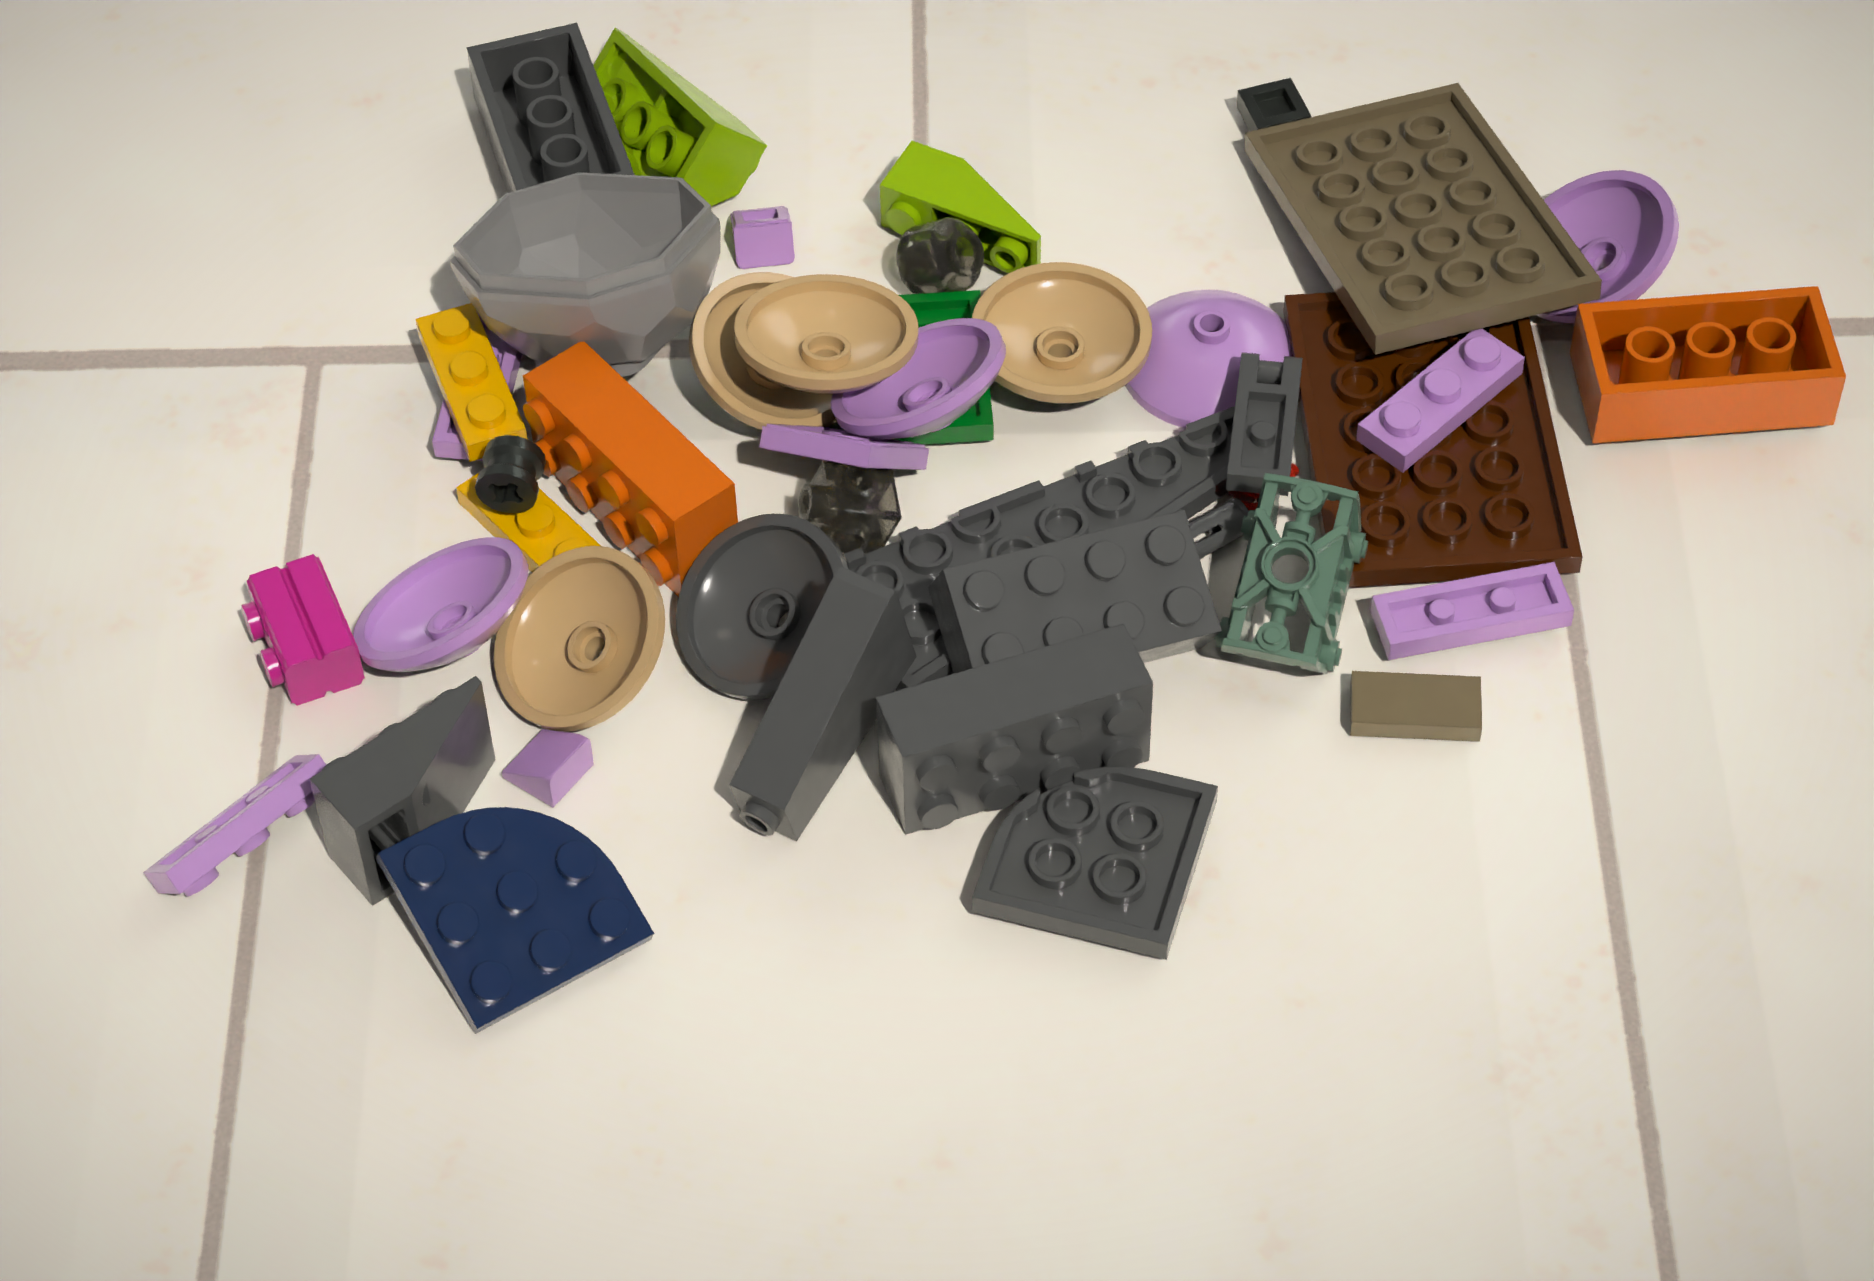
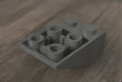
M477 676L455 689L444 691L425 708L400 723L389 725L376 738L349 755L334 759L320 773L310 778L328 856L372 906L394 893L393 888L376 860L378 853L437 822L463 813L496 760L483 686Z

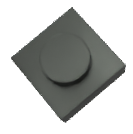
M1291 78L1237 91V109L1249 131L1311 117Z

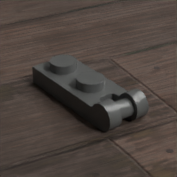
M1241 353L1226 490L1260 493L1265 473L1290 476L1303 358L1284 356V362L1260 360V354ZM1280 489L1281 496H1288V491Z

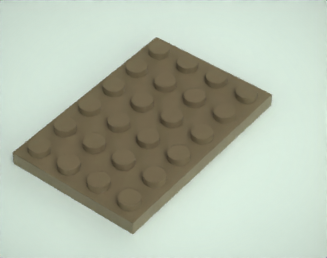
M1459 83L1245 133L1246 154L1375 355L1600 299L1601 278Z

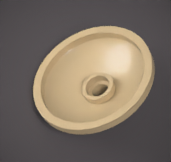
M1040 263L1015 270L998 279L983 293L972 315V318L985 320L995 325L1005 343L1006 355L995 381L1016 394L1037 401L1059 404L1078 403L1109 395L1125 386L1140 372L1147 361L1151 349L1152 322L1147 307L1140 296L1116 276L1098 268L1077 263Z
M772 272L747 273L730 278L715 287L704 298L695 314L689 333V352L694 371L711 398L730 415L749 426L762 430V426H767V424L828 427L837 422L831 409L833 393L805 392L779 385L750 367L736 348L734 322L743 303L764 287L793 278L792 276Z
M805 275L773 283L750 296L740 307L734 322L736 348L750 367L779 385L812 393L850 392L880 383L895 374L910 361L918 344L919 328L917 317L910 305L901 296L877 283L844 275Z
M585 546L563 552L546 561L527 577L525 588L518 604L496 634L494 668L499 688L509 705L528 721L542 728L554 731L583 730L604 722L622 710L634 699L649 679L663 645L665 608L662 595L654 578L645 567L627 554L617 549L603 546Z

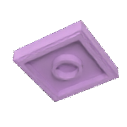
M767 424V426H762L759 448L874 469L926 470L929 448H925L924 444L897 439H871L831 427Z

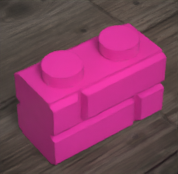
M314 554L287 562L282 569L275 566L249 575L246 582L251 602L242 604L241 609L252 640L255 641L265 637L269 647L261 650L260 655L272 687L284 683L291 703L298 706L325 697L327 691L336 693L362 683L365 677L358 646L319 556L316 557Z

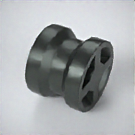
M511 435L495 437L488 442L484 451L483 464L485 468L480 471L475 485L476 495L482 503L491 509L514 514L526 512L534 506L539 492L537 480L541 478L546 464L545 454L538 445L528 439Z

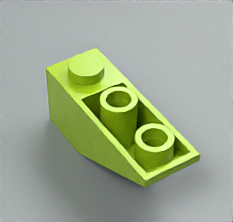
M912 140L880 184L881 226L894 230L901 235L911 236L944 248L953 254L963 255L991 265L1006 273L1041 263V235L961 157Z

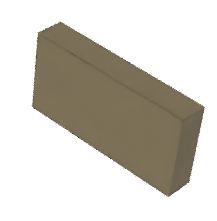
M1352 671L1350 683V736L1480 742L1482 733L1481 676Z

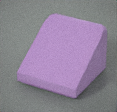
M777 206L739 210L730 213L735 256L739 268L775 266L794 262L792 223L788 208Z
M542 729L502 771V776L504 779L554 808L594 765L591 741L581 734Z

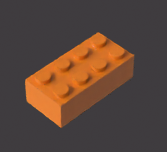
M1818 286L1578 304L1570 357L1592 443L1834 425L1846 374Z
M580 341L523 375L527 401L523 405V411L531 427L533 443L538 445L545 454L546 464L543 474L548 477L554 475L566 487L571 500L582 512L590 510L603 523L606 533L617 547L621 549L627 547L640 559L642 566L654 578L658 586L665 584L679 598L685 577L701 551L717 535L738 523L735 483L585 341Z

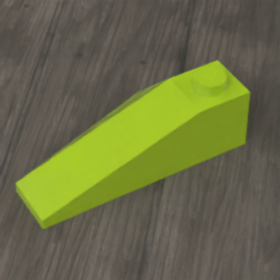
M614 28L593 66L634 174L639 176L683 178L711 206L739 195L749 176L756 170L760 158L768 145L741 120L625 32Z

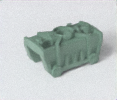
M1265 473L1256 510H1249L1248 515H1245L1243 518L1241 533H1244L1243 540L1248 541L1229 618L1222 617L1220 622L1222 631L1214 637V640H1217L1216 647L1221 648V652L1290 666H1301V669L1327 674V671L1334 672L1335 666H1339L1342 656V648H1339L1340 641H1337L1336 637L1354 563L1360 564L1361 558L1365 559L1368 548L1366 533L1361 532L1359 494L1357 491L1325 483ZM1280 489L1291 492L1292 507L1297 513L1295 521L1285 523L1282 538L1276 530ZM1326 500H1339L1340 503L1333 530L1314 542L1316 530L1309 525L1310 517L1317 515L1321 511ZM1287 554L1297 555L1307 562L1309 571L1299 582L1284 583L1279 581L1272 573L1274 562ZM1267 596L1264 607L1272 613L1271 619L1259 627L1253 641L1248 642L1256 603ZM1299 600L1311 620L1303 653L1290 650L1289 633L1284 626L1286 617L1295 616Z

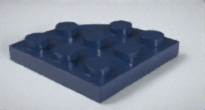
M510 807L470 810L437 822L379 852L376 860L474 1034L481 1032L650 941L655 934L622 876L607 855L592 840L574 827L540 812Z

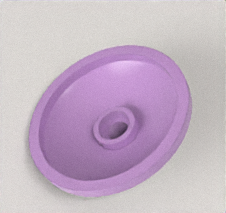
M1625 170L1593 173L1564 185L1544 199L1545 203L1602 280L1600 299L1586 303L1637 300L1663 273L1674 253L1679 235V220L1676 208L1664 188L1646 175ZM1578 305L1538 314L1537 316L1553 322L1575 323Z
M1193 290L1163 298L1147 307L1152 322L1150 353L1140 372L1125 386L1134 400L1150 414L1167 423L1186 428L1188 423L1235 406L1242 352L1260 354V360L1284 362V356L1292 357L1286 323L1266 305L1247 296L1229 291Z
M950 319L919 327L916 351L904 367L889 378L873 386L856 391L833 393L831 399L832 412L840 427L845 431L871 439L908 438L939 431L966 413L992 385L999 374L1006 355L1005 343L997 327L981 319Z
M499 537L472 539L435 552L400 573L374 596L357 620L353 637L363 661L367 665L380 670L410 672L443 666L477 651L499 630L523 594L529 569L527 560L520 548L514 542Z

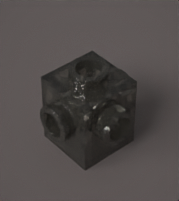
M823 460L810 484H805L801 489L798 501L799 517L825 532L836 543L842 553H847L860 547L864 553H868L884 547L902 518L893 469L862 468Z

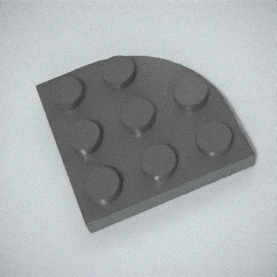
M1101 767L1073 773V781L1056 786L1042 794L1036 789L1013 808L997 830L972 896V912L1167 960L1217 803L1218 786L1142 768Z

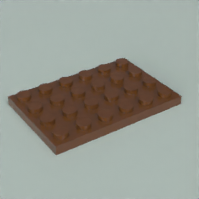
M1335 292L1284 295L1283 314L1289 334L1292 357L1303 358L1298 402L1312 481L1357 491L1360 498L1361 532L1366 533L1368 548L1365 559L1361 558L1360 564L1354 563L1349 587L1454 581L1555 562L1559 574L1580 573L1583 556L1529 317L1482 328L1525 357L1522 374L1402 473L1356 440L1358 424L1471 331L1375 355ZM1326 500L1321 511L1318 513L1321 537L1333 530L1340 503L1339 500Z

